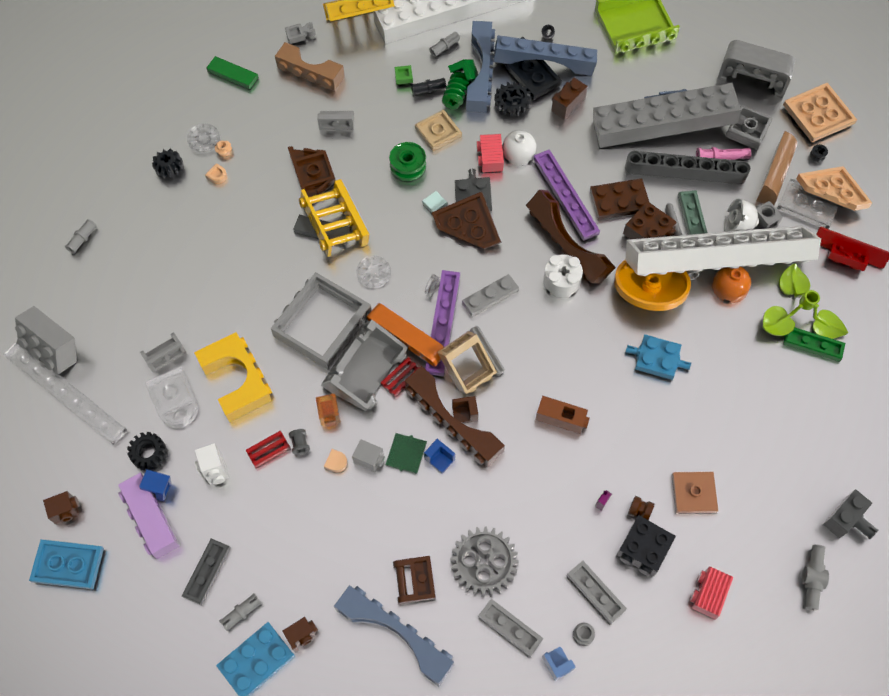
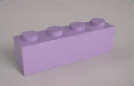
M140 472L118 484L121 490L118 494L122 502H127L129 506L127 513L131 520L135 519L137 523L135 527L136 532L140 538L144 537L146 541L143 544L148 555L152 554L158 559L180 546L154 494L140 489L143 475Z

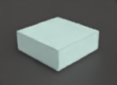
M437 191L422 200L423 205L431 213L448 206V202Z

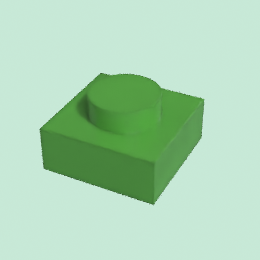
M411 65L394 67L396 85L413 83Z

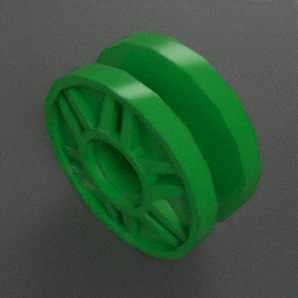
M403 142L394 146L390 151V170L396 178L402 181H413L424 174L426 170V154L420 145L413 142Z

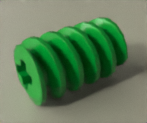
M454 72L450 76L444 96L442 97L443 105L449 109H458L464 103L467 88L471 83V80H467L465 73Z

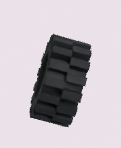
M142 432L140 433L141 437L134 436L136 440H131L129 442L131 446L127 447L129 451L127 455L131 462L143 471L145 469L151 470V467L157 469L158 463L162 465V459L166 460L167 457L165 455L167 453L166 445L162 439L155 433L152 435L151 432H147L146 435ZM144 446H154V453L150 457H141L140 451Z

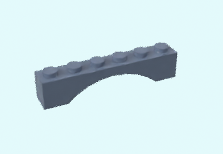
M489 21L472 22L471 45L480 56L482 68L477 78L467 88L466 111L487 112V105L490 106L491 95H488V92H491L492 81H489V78H492L493 68H490V65H493L494 55L490 54L494 52V42H491V39H495V29H492V22Z
M498 35L494 48L493 62L512 64L524 60H547L564 65L575 74L592 76L597 64V49Z
M349 585L334 605L335 610L352 623H374L397 633L414 652L421 674L439 687L454 666L453 656L444 649L441 652L434 647L435 643L425 636L422 639L416 634L418 631L410 624L403 625L399 622L401 618L392 611L389 613L382 609L383 605L374 598L372 601L365 597L366 592L358 586L353 588Z

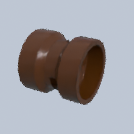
M635 495L628 515L633 517L640 515L649 520L655 503L642 501L640 497Z

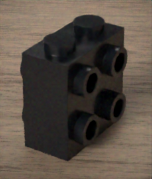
M638 515L617 556L620 557L623 563L638 567L642 574L654 577L676 536Z

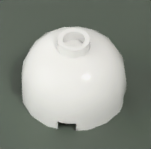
M515 130L509 133L503 141V157L509 160V163L512 165H527L536 155L537 146L534 137L524 130Z
M735 199L728 207L727 212L730 213L728 218L725 217L724 219L725 232L753 230L759 223L756 207L746 200Z

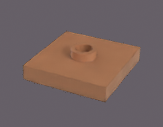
M714 472L672 473L676 514L718 512Z

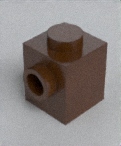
M68 491L43 500L47 517L54 524L68 522L73 517L79 515L77 509L80 507L79 501L76 496L71 495Z

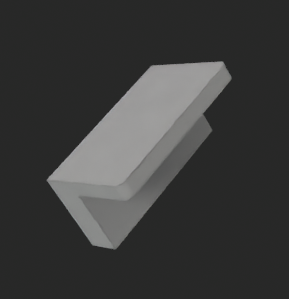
M320 111L318 113L319 130L354 129V111Z

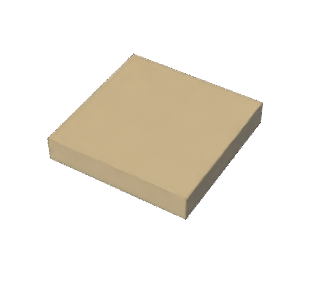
M444 109L415 124V129L433 152L462 137V132Z

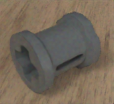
M297 429L289 433V438L293 444L292 453L295 455L304 454L310 450V446L307 445L305 438V429Z

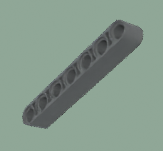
M631 151L627 156L625 170L630 174L729 184H743L751 169L750 165L745 161L644 151Z

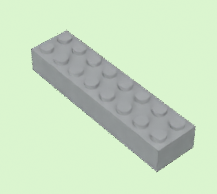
M733 83L594 107L593 122L599 148L737 124L741 108Z

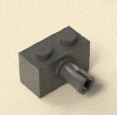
M856 489L842 501L823 524L839 538L847 534L852 527H856L869 540L879 531L878 528L863 518V514L872 505V502Z

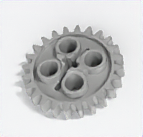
M487 526L484 527L483 532H480V529L476 527L475 534L468 530L469 537L462 534L461 539L463 542L456 541L455 545L458 549H452V553L456 555L450 558L451 562L456 563L451 566V570H457L454 578L461 577L459 585L466 583V591L471 587L474 588V595L478 590H481V594L484 596L485 591L488 590L492 596L493 589L495 588L500 593L501 585L507 588L509 585L507 580H514L510 573H517L518 570L513 567L519 563L518 560L513 559L518 555V552L511 551L514 549L515 544L508 545L510 537L503 539L502 531L496 535L495 528L492 529L491 533L488 532ZM486 542L491 548L489 550H482L479 545ZM474 547L477 550L478 554L472 551L471 548ZM467 556H472L475 562L469 565L464 562V559ZM481 557L484 560L488 558V565L485 562L481 564ZM502 558L505 564L497 566L494 563V559ZM490 567H491L493 570L497 571L498 574L495 575V574L492 572V570L490 569ZM485 571L490 577L487 580H481L478 574Z

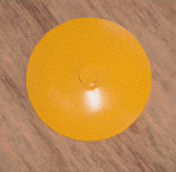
M626 260L617 267L614 278L615 288L624 300L636 307L652 311H665L678 307L687 299L691 288L690 277L686 271L684 273L667 272V274L663 275L652 273L647 276H640L634 272Z

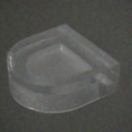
M433 274L425 287V294L431 297L434 295L440 285L439 276Z

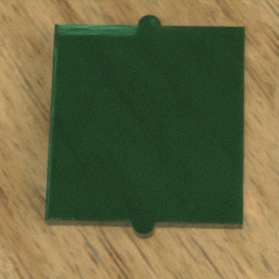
M395 433L385 465L399 469L400 472L406 471L417 474L427 441L413 438V435L406 436Z

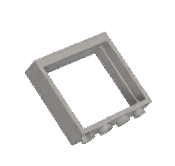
M315 272L310 280H306L302 290L295 294L294 300L290 305L285 306L282 315L274 320L271 331L273 337L329 370L359 328L366 322L367 315L372 311L371 304ZM318 288L357 310L323 356L284 333Z

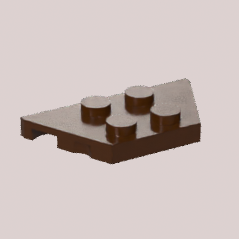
M292 146L288 147L301 190L305 189L308 197L322 194L334 184L335 176L326 150H312L309 148L296 150Z

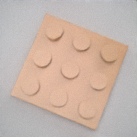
M828 83L787 99L783 103L785 109L811 142L847 128L857 121V118Z

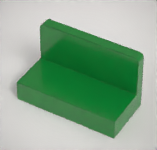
M463 59L448 66L450 73L464 71L468 81L475 80L479 75L473 59Z

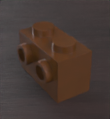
M575 77L570 82H566L559 93L556 92L552 97L551 111L565 120L585 100L588 86Z

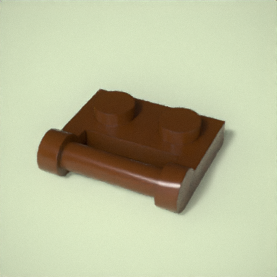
M430 556L393 561L399 597H397L398 605L436 599ZM405 567H410L414 593L411 595H407Z

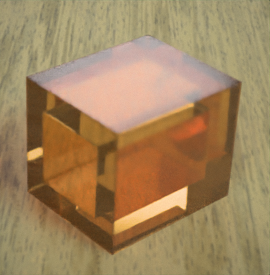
M330 394L316 397L321 426L331 427L340 423L336 395Z

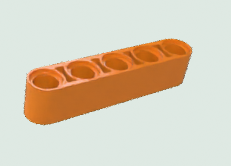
M378 303L367 315L368 321H375L408 346L411 352L430 365L436 367L441 361L437 352L444 348L442 344L381 303Z

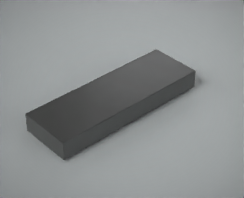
M299 214L293 228L294 232L318 238L308 216ZM320 220V222H321L322 225H325V224H328V223H332V222ZM344 226L327 231L326 234L329 239L350 234L351 228Z
M212 538L210 539L182 594L183 598L202 606L231 548L230 546Z

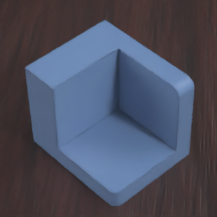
M561 647L549 653L546 652L542 656L555 681L576 668L572 659L568 660Z

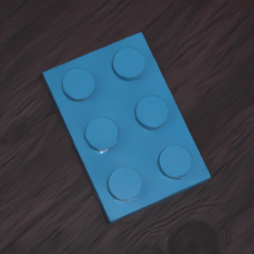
M40 539L29 581L32 583L94 589L104 548L95 545Z
M267 622L216 666L238 696H249L293 659L295 655L271 624Z

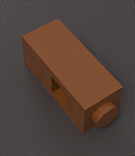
M542 395L535 420L581 434L583 428L587 429L590 417H587L588 409Z

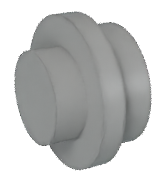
M579 623L573 631L574 639L581 645H588L595 638V630L588 623Z

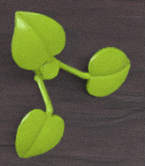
M796 263L790 265L782 273L779 279V287L785 295L794 294L795 298L801 297L799 306L789 314L780 306L768 308L763 315V329L774 336H785L791 333L795 327V322L790 318L801 308L804 310L814 308L813 318L816 321L813 323L812 328L815 334L831 339L847 335V328L836 314L829 310H820L817 314V308L819 307L817 303L820 301V295L816 291L810 290L811 285L808 277L798 268Z

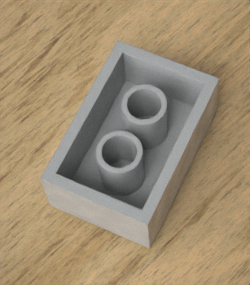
M33 306L15 317L17 343L21 348L27 349L35 359L43 362L48 370H53L59 375L76 363L75 338L38 308Z

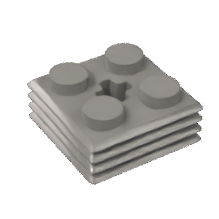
M740 106L739 122L730 125L726 137L748 147L758 149L772 122V118Z

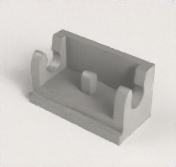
M174 332L170 334L172 336L171 339L147 353L144 351L140 352L152 372L186 353Z

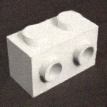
M215 443L195 450L198 460L195 462V466L203 480L206 479L210 485H217L229 478L223 456Z

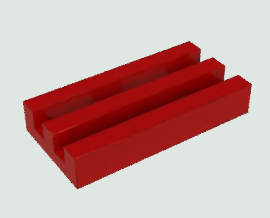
M408 357L381 382V385L391 395L396 397L405 388V380L395 390L392 388L411 370L416 371L420 367H417L416 363L412 362Z
M280 430L246 449V452L255 468L291 448ZM282 443L284 444V446H282V447L276 449L275 451H273V452L269 453L268 455H266V456L260 458L259 460H257V461L255 460V459L258 458L259 456H261V455H263V454H265V453H268L269 451H271V450L274 449L275 447L281 445Z

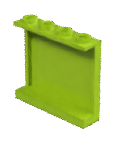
M596 0L595 12L615 53L677 38L680 26L673 25L661 0Z

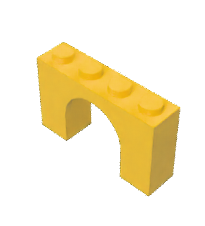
M237 332L194 352L205 375L227 365H239L247 370L244 384L239 389L218 399L229 422L272 401L270 398L272 391L268 383L263 384L261 379L264 376L259 367L255 368L253 363L256 360L251 352L247 353L245 348L248 345L244 337L239 338Z

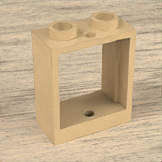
M467 331L437 352L457 389L465 394L472 393L477 389V386L489 381L497 373L479 337L473 332ZM472 347L483 368L462 382L451 360Z

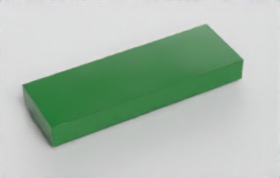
M216 56L206 67L207 72L247 89H251L259 78L257 73Z
M795 327L791 333L785 335L783 345L838 362L843 358L846 344Z

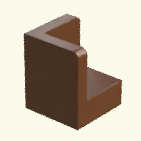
M475 396L452 399V410L455 419L461 423L478 421L479 414Z

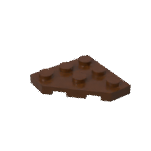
M482 191L432 212L436 226L442 232L482 249H488L502 243Z

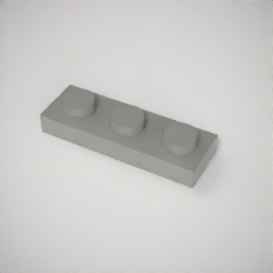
M507 274L462 300V304L471 317H474L518 292L519 287L512 277Z
M583 560L567 574V577L610 624L627 610Z
M490 599L478 615L482 621L529 657L532 656L543 640L540 635L493 599Z

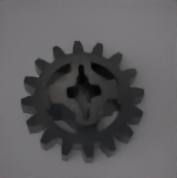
M516 81L513 84L507 82L506 86L501 84L500 89H496L494 96L495 106H498L499 111L504 110L503 114L509 112L510 116L513 113H516L518 116L520 111L525 113V109H529L532 98L531 91H527V86L522 87V83L516 85Z

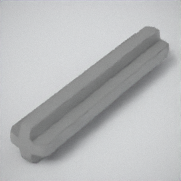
M478 326L471 328L470 332L477 334L497 373L495 375L503 374L505 369Z

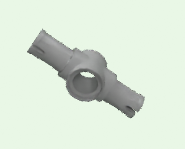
M817 544L812 545L810 563L804 567L802 572V584H805V589H807L805 608L814 611L819 610L820 593L823 592V589H826L829 581V571L825 570L826 566L824 565L825 546Z

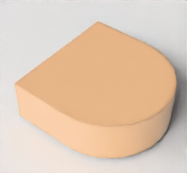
M216 163L205 174V177L214 184H222L227 179V173L222 166Z
M331 449L324 469L335 473L344 471L348 464L345 454Z

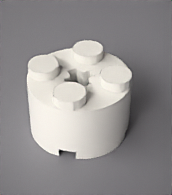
M553 255L546 264L543 279L544 286L550 291V294L558 298H567L577 292L583 274L580 260L569 255Z

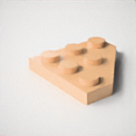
M844 166L800 173L796 178L806 192L853 211L870 208L872 204L871 200Z

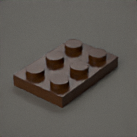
M642 178L590 186V194L598 220L636 214L647 201L649 202Z

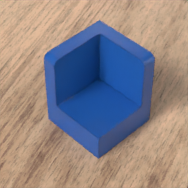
M437 438L424 452V459L440 473H444L455 461V453Z
M146 469L140 489L155 493L156 500L164 502L171 486V477Z

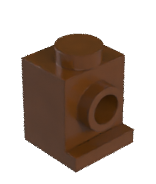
M306 617L301 618L282 630L295 653L299 651V645L303 647L313 640L312 637L318 631L312 620L308 622Z

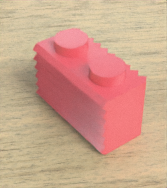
M501 134L480 135V141L476 142L477 152L481 154L478 156V166H482L483 173L502 172L504 160Z
M710 566L705 571L702 570L697 580L700 586L698 590L693 591L690 599L693 602L691 609L716 620L721 614L733 576Z

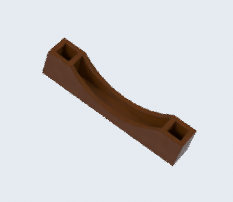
M538 190L526 204L530 210L529 213L534 218H537L540 226L552 235V240L563 248V253L577 257L580 260L585 278L590 283H602L616 268L604 254L588 251L571 238L562 222L559 202L548 190Z
M423 366L405 380L406 393L411 398L415 397L419 401L420 407L425 411L428 410L438 424L442 423L446 427V432L452 438L456 437L460 441L461 447L465 451L469 450L480 465L484 464L488 468L504 453L505 445L493 433L468 427L455 419L446 410L439 398L435 378Z

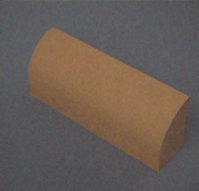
M784 131L757 197V202L764 204L770 201L775 205L797 148L796 138L787 131Z

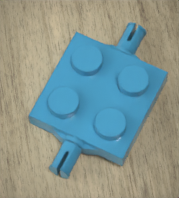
M644 334L639 348L627 345L626 348L627 353L636 355L637 363L635 370L673 380L678 367L690 370L691 362L680 360L682 345Z

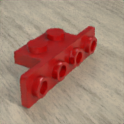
M819 227L816 233L821 238L820 246L830 249L828 258L835 263H843L854 270L865 271L868 264L884 269L889 260V251L824 227Z

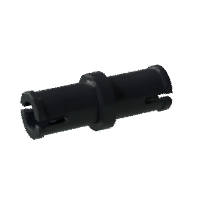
M445 78L431 81L427 79L425 82L411 84L413 95L446 89Z

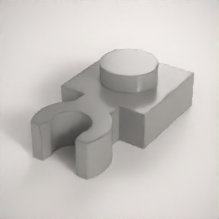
M312 22L305 24L303 27L301 24L285 27L290 44L306 40L305 36L312 37L316 35Z

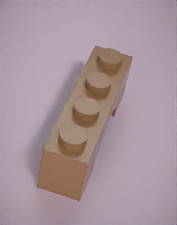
M284 42L275 55L276 64L279 69L288 71L297 77L305 78L312 83L322 85L327 89L335 91L345 77L343 65L331 60L316 65L308 64L301 59L299 47Z

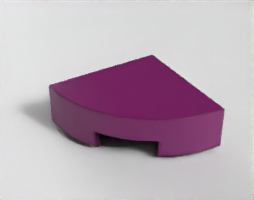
M604 490L597 500L596 508L602 511L612 493Z

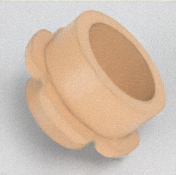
M222 140L217 142L215 152L222 157L228 156L232 150L231 143Z

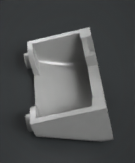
M733 40L728 45L717 79L725 81L728 76L733 75L732 77L736 78L737 73L765 80L770 82L769 88L772 89L773 87L775 89V96L783 98L792 78L795 59L786 53L740 40Z
M370 320L362 325L323 380L321 386L364 411L370 410L377 401L375 400V392L392 366L397 362L401 363L407 356L405 352L408 346L375 321Z

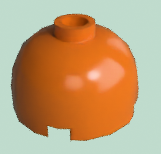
M741 266L739 268H721L717 271L712 283L714 294L723 301L724 299L728 300L730 303L743 300L751 288L750 275Z

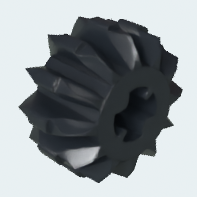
M163 148V152H157V156L153 157L152 167L158 176L162 175L164 179L167 176L172 178L174 174L179 175L178 171L182 170L183 160L177 151L173 152L171 148L168 151Z

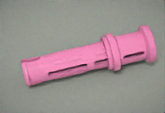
M700 147L696 149L695 156L727 160H749L751 149H718L716 147L702 149Z

